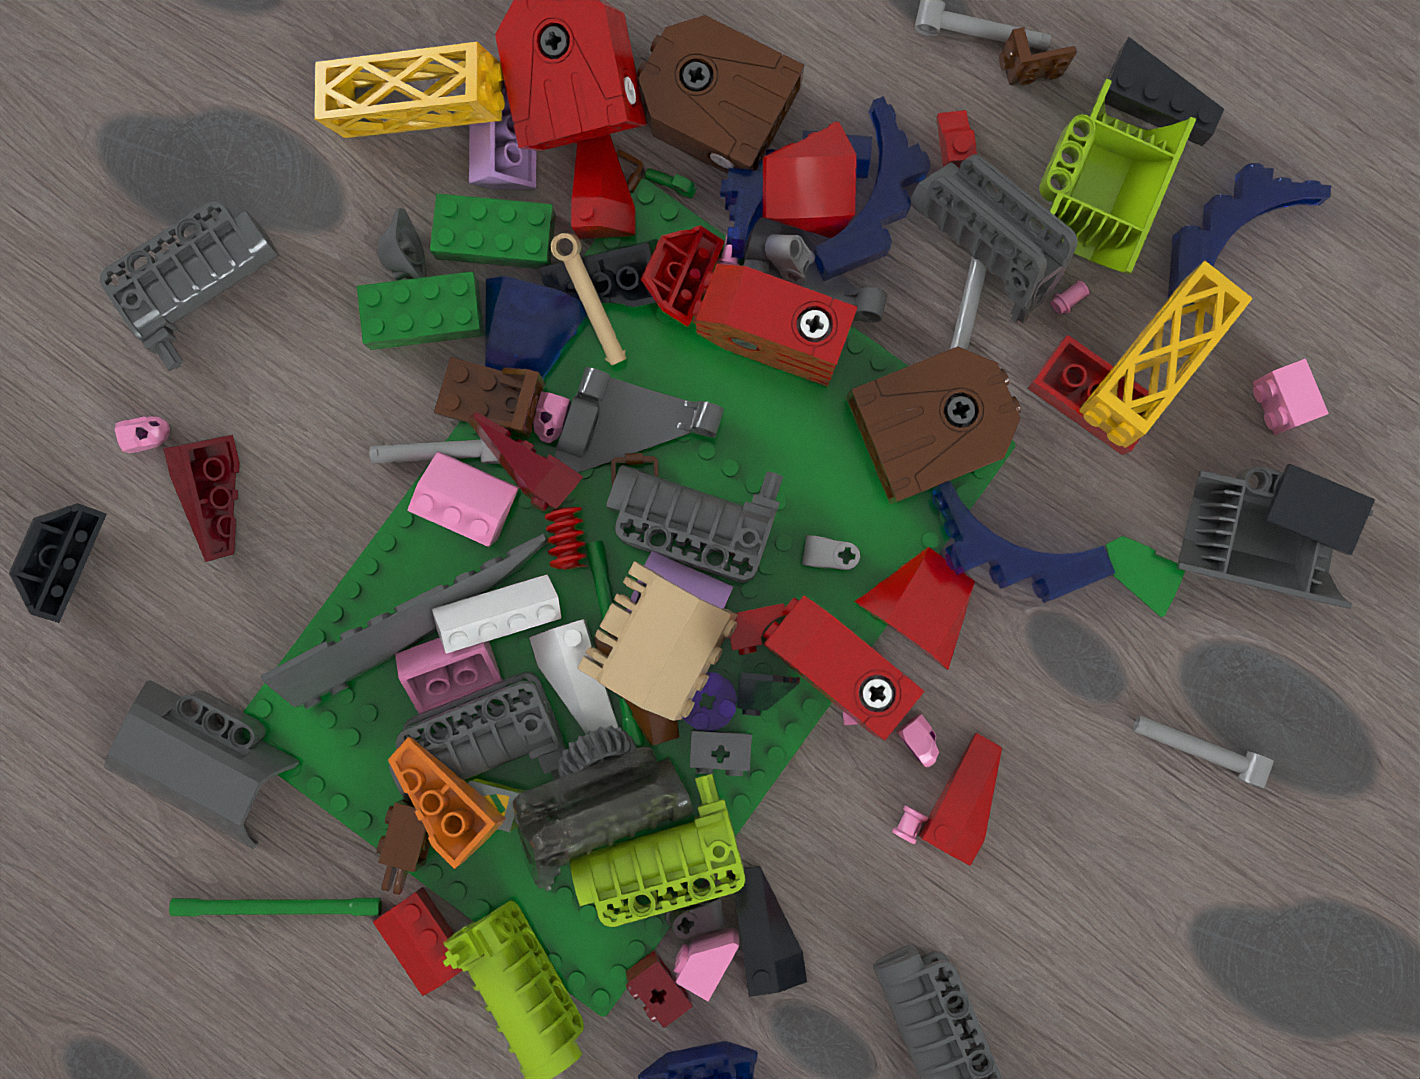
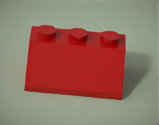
M423 887L373 921L422 997L463 971L459 967L453 969L451 964L446 967L443 963L447 958L445 953L448 951L443 942L451 937L454 932Z

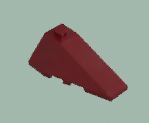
M475 412L468 418L469 424L527 497L532 499L530 503L535 508L543 512L546 509L548 511L557 509L583 478L582 475L549 454L548 457L536 454L534 445L528 441L512 440L510 438L512 434L507 429L480 413Z
M233 435L163 448L170 478L205 562L234 555L236 533L234 500H238V490H235L240 462Z

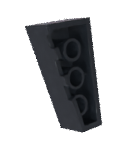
M1130 37L1127 38L1120 49L1107 78L1112 82L1105 96L1106 105L1159 128L1185 121L1190 117L1196 118L1188 140L1200 146H1203L1213 136L1224 111L1223 107Z

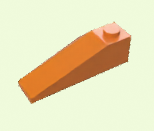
M408 737L388 759L404 793H408L416 809L415 814L418 820L422 821L429 835L428 840L432 847L454 869L483 845L506 820L484 796L411 737Z

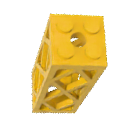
M478 42L316 62L315 120L343 138L502 121V110L505 107V100L502 94L504 76L501 62ZM434 60V61H436V62H438V63H440V64H442V65H439V64H429V63ZM450 60H456V61H461V62H459V63L456 64V63H454V62H452V61H450ZM363 69H365V70H367V71H369V72H371V73L360 72V71L363 70ZM380 69H390L391 71L386 73ZM441 78L424 92L406 84V82ZM466 83L465 95L446 97L461 84ZM372 87L355 100L356 88ZM394 90L412 99V101L376 105ZM434 111L438 114H428V112ZM365 118L371 122H362L359 120Z
M1204 261L1181 282L1079 409L1084 415V419L1090 425L1100 427L1107 433V437L1111 442L1124 448L1144 436L1253 298L1208 262ZM1193 302L1195 303L1193 305L1182 308V306ZM1196 312L1194 337L1179 342L1181 316ZM1207 312L1213 317V326L1207 333L1203 334L1204 315ZM1172 319L1170 345L1162 347L1164 323ZM1154 337L1153 351L1139 355ZM1189 355L1176 372L1177 359ZM1168 362L1166 386L1161 392L1157 393L1160 365ZM1151 368L1148 396L1132 401L1134 373ZM1125 377L1122 402L1117 398L1118 380Z

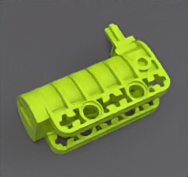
M713 774L695 778L702 804L698 805L700 815L695 816L694 822L570 856V869L580 906L595 902L600 921L606 926L616 927L739 891L745 883L744 867L725 799H719ZM732 870L733 874H735V879L730 880L726 871ZM714 873L718 874L717 879L721 881V884L715 885ZM698 878H705L710 884L706 888H698L694 881ZM688 882L689 893L686 892L687 887H683L681 883ZM672 887L674 891H678V895L673 896L671 892H667V888ZM646 895L651 902L645 905L640 904L636 896ZM658 896H662L664 900L658 901ZM628 898V903L624 904L622 900ZM608 904H613L614 908L620 907V911L615 912L614 908H608Z
M509 901L501 905L482 919L462 927L443 942L445 948H448V951L445 953L447 958L443 961L444 965L447 967L451 964L453 969L459 967L463 972L468 971L475 983L473 989L475 991L479 990L486 1003L484 1006L486 1012L491 1011L498 1024L496 1026L497 1031L504 1034L509 1043V1052L514 1053L521 1064L519 1070L524 1079H552L569 1068L582 1056L583 1052L576 1042V1039L584 1030L582 1016L524 914L515 902Z

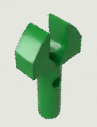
M648 168L645 172L646 179L674 189L681 197L692 199L697 190V187H694L695 183L679 174L673 177L652 168Z

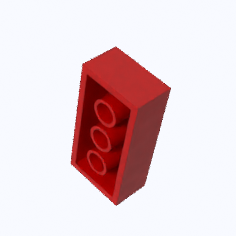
M1067 335L1059 342L1027 389L1121 455L1132 451L1140 438L1126 448L1118 446L1109 440L1107 433L1100 427L1090 425L1079 411L1113 366ZM1125 377L1118 380L1117 398L1122 402ZM1134 381L1132 401L1148 396L1149 391Z

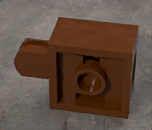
M405 799L395 802L394 806H389L385 817V824H389L386 836H381L377 846V854H380L378 863L387 865L381 890L387 892L390 890L398 868L393 887V893L398 895L403 891L408 871L415 872L426 864L431 846L428 840L429 835L422 821L418 820L413 803L407 802Z

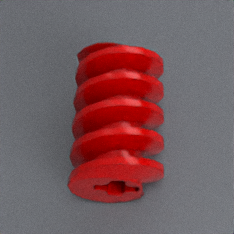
M582 507L555 509L545 515V520L554 522L546 527L547 532L555 534L547 539L548 544L556 546L548 551V555L557 557V559L549 563L550 567L559 570L587 567V565L579 564L578 562L585 558L586 554L577 552V549L584 546L585 542L576 540L577 536L584 534V530L575 528V525L583 522V519L574 517V513L581 511Z

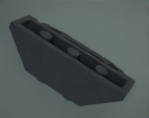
M76 503L32 519L9 571V576L29 614L60 623L106 518V513Z

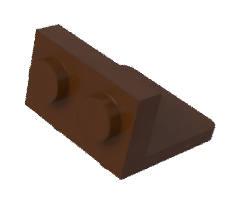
M1021 27L1012 30L1002 52L999 54L1001 69L1006 70L1009 85L1019 83L1020 86L1033 83L1038 78L1046 77L1048 80L1061 77L1077 54L1075 46L1031 55L1025 28Z

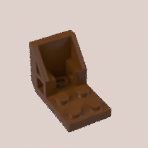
M450 357L434 413L469 423L467 420L470 415L478 412L507 429L512 434L511 436L529 439L534 424L537 404L546 383L539 372L532 370L503 368L500 371Z

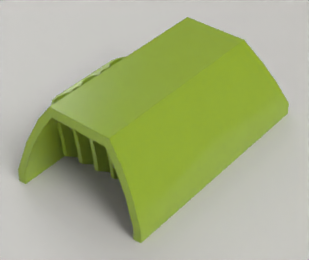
M1106 79L1090 116L1083 114L1075 116L1062 131L1040 182L1039 191L1045 200L1052 202L1049 211L1076 234L1078 243L1073 254L1129 275L1133 271L1196 118L1190 117L1173 125L1144 130L1106 114L1105 96L1112 81ZM1073 127L1081 129L1084 137L1077 136L1073 131ZM1062 153L1068 154L1072 158L1071 164L1063 160ZM1050 180H1057L1061 185V190L1054 189Z

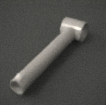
M920 0L914 26L916 32L926 36L938 35L941 28L1003 43L1008 40L1013 29L1020 28L944 11L946 4L942 0ZM1025 29L1029 48L1047 52L1051 34Z
M973 257L971 258L950 349L959 346L968 350L987 270L983 263Z
M481 438L480 440L379 445L371 446L369 451L371 463L432 460L437 452H441L454 459L481 457V463L501 464Z
M1141 715L1137 717L1133 726V732L1239 773L1238 780L1261 789L1265 788L1274 763L1273 760L1249 751H1247L1245 757Z

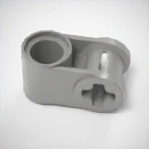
M771 234L766 241V256L775 265L781 276L788 282L797 285L804 284L806 270L809 264L814 262L815 255L806 246L802 237L798 235Z
M806 535L802 565L850 570L858 564L860 552L854 544L825 537ZM845 548L850 549L851 555H855V559L849 560L848 564H843V559L838 557V553H843Z

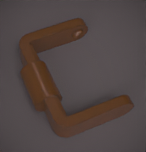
M618 149L616 152L617 156L637 166L634 173L627 180L630 193H634L641 181L640 176L644 171L643 163Z
M625 453V457L613 458L611 461L612 486L616 478V463L643 465V463L653 462L654 476L659 477L658 459L654 456H643V453Z

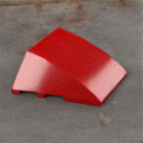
M835 121L829 124V127L819 132L808 134L807 138L797 143H790L763 157V218L830 239H838L855 215L857 154L840 122Z
M927 547L898 568L899 570L884 581L879 582L873 589L860 596L854 602L875 618L887 624L948 670L975 581L930 547Z

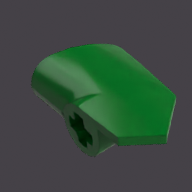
M1120 536L1107 543L1105 547L1112 576L1159 617L1165 616L1180 586L1185 571L1176 569L1177 562L1156 554V550L1125 536Z

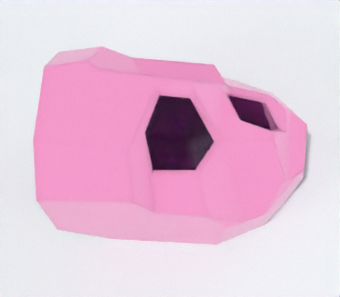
M541 392L534 418V431L542 442L551 443L558 439L562 433L571 406L569 399L552 393Z
M144 416L116 423L115 434L123 452L135 453L162 445L168 439L170 427L160 417Z
M918 714L903 725L897 733L924 767H930L936 762L939 754L935 744L936 734L922 714Z

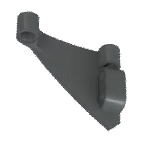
M763 198L756 201L742 257L745 259L743 266L785 280L771 260L767 258L765 244L771 234L798 235L802 237L806 246L815 255L814 262L809 264L806 270L804 284L799 286L830 296L832 300L835 298L857 306L858 308L853 319L855 321L876 323L882 320L887 299V293L884 290L864 286L856 289L824 257L801 229L763 218Z

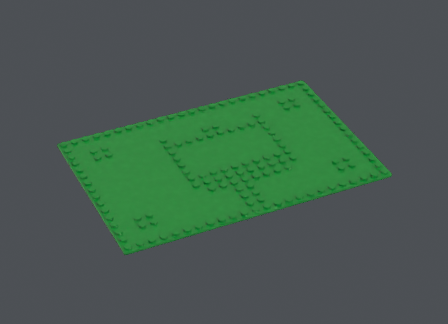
M641 179L634 193H630L636 208V236L597 238L584 256L656 238L659 240L662 235L689 230L700 225L724 241L726 240V235L647 179ZM723 244V247H722V249H721V252H720L718 258H721L722 251H723V248H724V244ZM741 248L737 262L740 266H743L745 261L742 257L744 248ZM552 297L499 368L500 371L503 368H515L539 372L546 383L543 392L565 397L571 403L577 394L585 367H590L609 374L611 378L687 401H705L724 408L716 438L689 433L637 453H643V456H654L658 459L660 478L744 505L745 501L751 503L754 494L759 495L766 471L777 473L783 476L776 501L780 503L758 570L751 581L739 583L688 565L685 566L733 586L724 609L738 613L782 603L786 607L794 597L800 600V598L806 596L834 616L870 647L874 645L887 624L875 618L854 601L899 570L898 568L925 548L930 547L939 554L1015 448V442L1011 440L1003 459L890 505L846 396L851 389L873 380L875 381L878 378L908 367V365L852 325L829 385L826 387L807 380L806 377L802 378L725 350L696 333V324L693 323L694 316L687 327L663 312L656 302L636 307L616 303H602L622 350L626 349L625 356L627 359L610 365L605 360L607 358L581 300ZM958 411L953 412L954 416L960 415ZM543 412L541 421L545 424L551 420L552 415L548 412ZM460 421L445 442L480 440V436L469 423ZM533 424L529 439L515 436L510 438L514 441L516 439L528 441L534 445L536 454L548 457L550 454L554 457L561 434L558 439L551 443L542 442L535 433ZM548 429L546 435L551 436L554 429ZM481 457L457 459L518 487L501 464L481 463ZM611 462L579 472L583 478L557 509L582 507L581 511L574 513V517L583 519V522L575 525V528L584 530V534L577 536L576 540L583 541L585 544L602 540L613 602L627 609L616 602L614 598L618 593L629 597L631 600L634 590L627 587L623 581L626 576L636 581L638 580L628 572L634 561L645 565L650 553L624 544L616 534L615 525L619 514L610 512L606 507L612 489ZM653 462L643 463V465L616 463V476L622 465L654 475ZM428 464L278 666L321 643L332 641L337 643L341 641L340 634L361 626L364 629L368 627L367 622L380 614L386 612L396 614L394 610L396 606L441 584L442 586L449 585V587L454 585L455 577L473 570L477 573L481 571L480 566L483 563L499 556L503 559L507 557L506 552L541 534L546 535L547 538L554 536L555 534L546 531V527L554 522L545 520V515L552 511L546 509L543 512L535 508L530 503L532 499L527 497L518 488L498 540L489 547L407 511L416 486L429 466ZM633 524L630 528L624 529L627 537H629L630 533H636L643 539L642 543L644 542V534L638 532ZM661 533L655 534L651 539V545L656 547L665 544L667 537ZM806 535L825 537L854 544L860 552L858 564L850 570L802 565ZM673 537L672 548L669 552H673V546L682 550L683 556H687L688 552L698 554L697 561H702V552L705 547H700L701 551L697 552L692 549L691 543H687L685 547L676 545V538ZM547 543L493 590L548 575L558 595L561 619L489 640L503 680L526 671L533 672L539 677L558 721L566 748L569 749L570 742H576L578 736L583 737L586 734L538 667L529 637L584 619L587 621L594 648H596L593 637H595L598 629L602 631L604 629L600 627L602 617L585 545L578 548L577 552L586 554V557L578 562L579 564L587 565V567L559 570L549 566V563L557 559V557L548 555V551L556 546ZM845 548L843 553H838V557L843 559V564H848L849 560L855 559V555H851L848 548ZM712 552L707 557V562L712 566H718L724 560L723 556L718 552ZM729 556L726 571L730 572L731 565L739 568L740 575H745L746 571H752L748 568L747 562L743 561L741 565H736L732 563L734 557ZM786 616L777 618L774 621L780 624ZM772 621V622L765 628V630L763 631V634L767 631V629L772 625V623H773L774 621ZM435 631L412 647L439 638L438 632ZM763 634L761 636L762 645L756 646L757 652L739 655V650L732 651L730 638H725L720 647L723 649L720 659L715 665L711 664L707 671L718 673L728 679L733 685L737 696L740 672L800 677V683L769 710H760V716L743 715V709L737 708L736 704V712L731 720L724 727L714 730L752 734L750 771H743V776L725 775L726 770L714 769L713 771L719 799H725L735 837L832 703L763 644L767 639ZM396 656L347 682L348 688L335 695L328 692L321 696L322 702L309 709H305L304 706L293 707L264 683L243 712L263 724L265 735L262 741L300 761L298 766L281 772L278 776L377 849L381 836H386L389 824H385V817L389 806H394L395 802L404 799L393 780L388 759L397 750L396 739L403 730L406 721L419 714L398 678ZM607 688L618 727H621L623 730L618 695ZM703 693L701 695L702 701L699 702L700 707L706 706L708 710L714 708L712 703L716 701L715 696H708L707 693ZM493 699V700H492L495 704H498V705L504 704V703H503L501 700H499V699ZM682 718L677 720L679 738L653 746L650 745L642 732L644 744L637 745L639 753L637 759L639 763L634 767L635 772L627 775L628 780L620 782L618 787L609 789L608 793L606 791L601 792L597 797L592 794L585 798L584 795L576 796L574 792H563L560 794L551 772L544 774L538 757L531 759L529 754L464 780L466 783L479 778L525 790L515 829L511 832L497 829L483 845L456 869L431 845L426 864L417 871H408V873L474 922L489 915L509 901L515 902L524 914L568 993L599 1016L605 1017L626 990V984L628 983L626 971L654 951L670 926L665 921L664 913L616 927L604 925L598 917L595 902L583 906L579 904L570 869V856L694 822L695 816L700 815L698 805L702 804L695 778L708 775L695 773L696 768H690L692 730L697 729L687 724ZM437 722L441 727H447L445 724ZM431 726V733L436 732ZM243 728L244 738L250 741L251 733L248 729ZM718 745V749L712 751V755L717 756V761H723L724 756H729V752L724 750L723 745ZM660 779L669 793L673 814L667 815L660 806V817L658 820H655L659 816V810L651 782L654 785L655 780ZM659 785V789H660V792H661L663 801H664V803H665V805H666V807H667V809H668V805H667V801H666L665 795H664V793H663V791H662V789H661V787H660V785ZM637 788H639V790H640V792H641V795H642V798H643V802H644L646 808L648 809L649 813H650L655 819H653V818L648 814L647 810L645 809V811H646V823H645V825L642 826V825H640V824L634 819L633 815L631 814V816H632V828H631V820H630L629 809H628V806H627V804H626V802H625L623 793H625L626 798H627V800H628L629 807H630L632 813L634 814V816L636 817V819H637L641 824H644V822H645L644 808H643L642 801H641V799H640V797H639V794H638V792H637ZM610 798L618 818L620 819V821L626 829L623 828V826L617 819L618 834L614 837L608 832V830L603 824L604 839L603 842H599L593 836L588 827L590 837V844L588 848L584 847L580 843V841L574 833L575 852L570 855H566L557 836L554 820L559 818L562 821L567 832L573 852L574 841L567 815L569 816L573 828L577 833L579 839L585 846H588V833L585 820L581 812L582 809L591 830L593 831L594 835L601 841L603 838L602 826L595 804H597L600 815L609 831L613 835H616L617 833L616 820L614 811L609 801ZM705 878L696 879L694 884L699 888ZM688 882L681 883L683 887H687L686 892L689 893ZM672 887L667 888V892H671L673 896L678 895V891H674ZM646 895L636 896L640 904L645 905L651 902ZM658 896V901L664 900L662 896ZM628 898L622 900L624 904L628 903ZM608 904V908H614L613 904ZM620 907L614 908L615 912H619Z

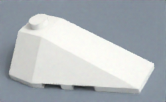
M582 619L529 637L538 667L585 734H588L589 730L594 732L599 727H602L604 730L611 725L614 728H619L607 687L577 668L583 656L593 659L585 653L588 647H594L587 621Z

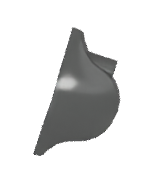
M398 208L394 213L390 226L379 239L377 250L379 260L386 269L393 271V276L397 281L409 275L414 278L426 277L425 255L421 241L406 210Z

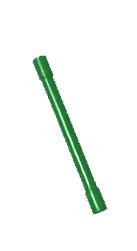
M600 540L586 543L585 547L603 621L609 607L614 602L607 573V561L603 542ZM617 694L622 714L623 731H627L629 736L631 735L636 746L644 744L642 731L632 716V710L625 699H621L619 694Z
M172 898L169 904V914L171 917L325 914L380 916L382 911L381 898L242 900Z

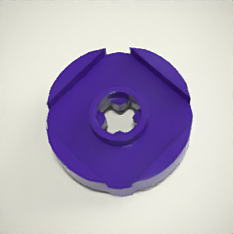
M707 672L706 674L709 678L706 685L701 691L697 690L692 699L695 702L693 709L686 718H682L687 724L697 730L714 731L724 727L731 720L736 712L737 695L728 679L718 673ZM703 693H707L708 696H715L716 701L712 703L714 708L708 710L706 706L700 707L699 702L702 701L701 695Z

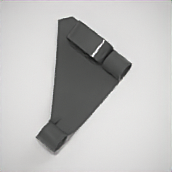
M585 367L577 394L572 400L554 457L579 473L611 462L615 457H625V453H637L689 433L716 438L724 408L705 401L693 402L611 378L609 374L601 370Z

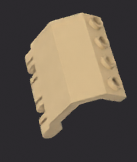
M634 561L628 573L647 585L645 586L626 576L623 583L627 587L642 593L641 597L636 603L623 594H616L614 600L633 612L612 603L600 624L602 629L612 635L599 629L595 634L598 640L613 647L611 653L607 656L597 648L588 647L585 653L593 659L583 656L577 668L635 705L673 721L681 720L682 717L686 718L693 709L695 702L692 699L696 691H701L706 685L709 678L706 673L710 665H715L720 659L723 649L720 647L724 639L730 638L737 627L735 619L738 614L700 599L665 579L657 572Z

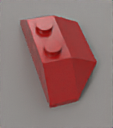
M701 225L689 230L662 235L641 278V281L661 310L687 327L692 321L696 302L703 295V284L708 271H713L725 242Z

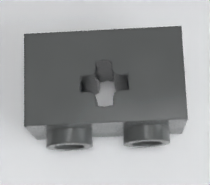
M692 730L690 768H696L695 773L713 774L714 769L726 770L725 775L743 776V771H750L752 734ZM718 745H723L724 750L729 752V756H724L723 761H717V756L712 755V751H716Z

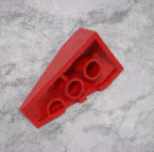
M610 134L577 142L572 190L571 227L579 239L636 236V208Z
M978 733L974 734L928 816V821L925 822L918 834L924 841L971 866L985 841L1002 752L1001 746Z

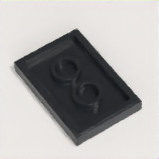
M1287 464L1264 521L1343 554L1352 555L1375 499L1295 465Z

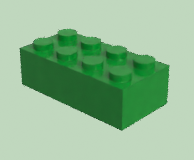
M436 193L430 251L436 260L539 269V267L551 264V242L554 238L556 213L552 204Z
M473 271L357 286L362 342L370 350L485 336L479 281Z

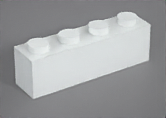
M548 575L432 609L436 629L446 654L561 619L558 595Z

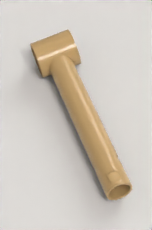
M571 233L555 236L551 242V251L557 259L562 260L565 264L595 333L602 344L607 357L605 360L610 365H614L627 359L625 356L626 349L622 350L579 255L581 252L579 238ZM564 238L571 240L573 243V251L568 256L561 253L559 249V244Z

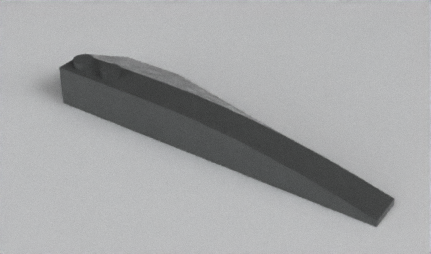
M541 534L506 552L507 557L502 559L499 556L483 563L480 566L481 571L476 573L473 570L455 577L454 585L449 587V585L442 586L441 584L396 606L394 608L396 614H390L389 612L380 614L367 622L368 627L363 629L361 626L350 629L340 634L341 641L337 643L335 641L321 643L260 677L265 684L293 707L304 706L305 709H309L322 702L321 696L328 692H331L332 695L342 692L348 688L347 682L395 657L396 653L407 650L437 631L432 612L433 608L492 591L546 545L548 538L546 535Z

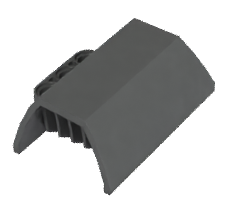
M1254 467L1242 470L1236 478L1202 470L1199 471L1176 569L1351 609L1352 603L1342 596L1329 574L1333 549L1264 521L1283 472ZM1251 474L1258 478V486L1255 489L1248 482ZM1373 510L1370 511L1369 516H1372Z
M149 680L145 683L130 708L107 755L104 768L254 849L259 842L248 836L244 822L261 785L279 773L295 768L300 761L262 741L265 735V728L259 720L204 691H196L181 697ZM192 700L198 704V713L191 707ZM217 714L223 716L225 720L224 727L218 724ZM243 728L248 729L251 733L250 741L244 738Z

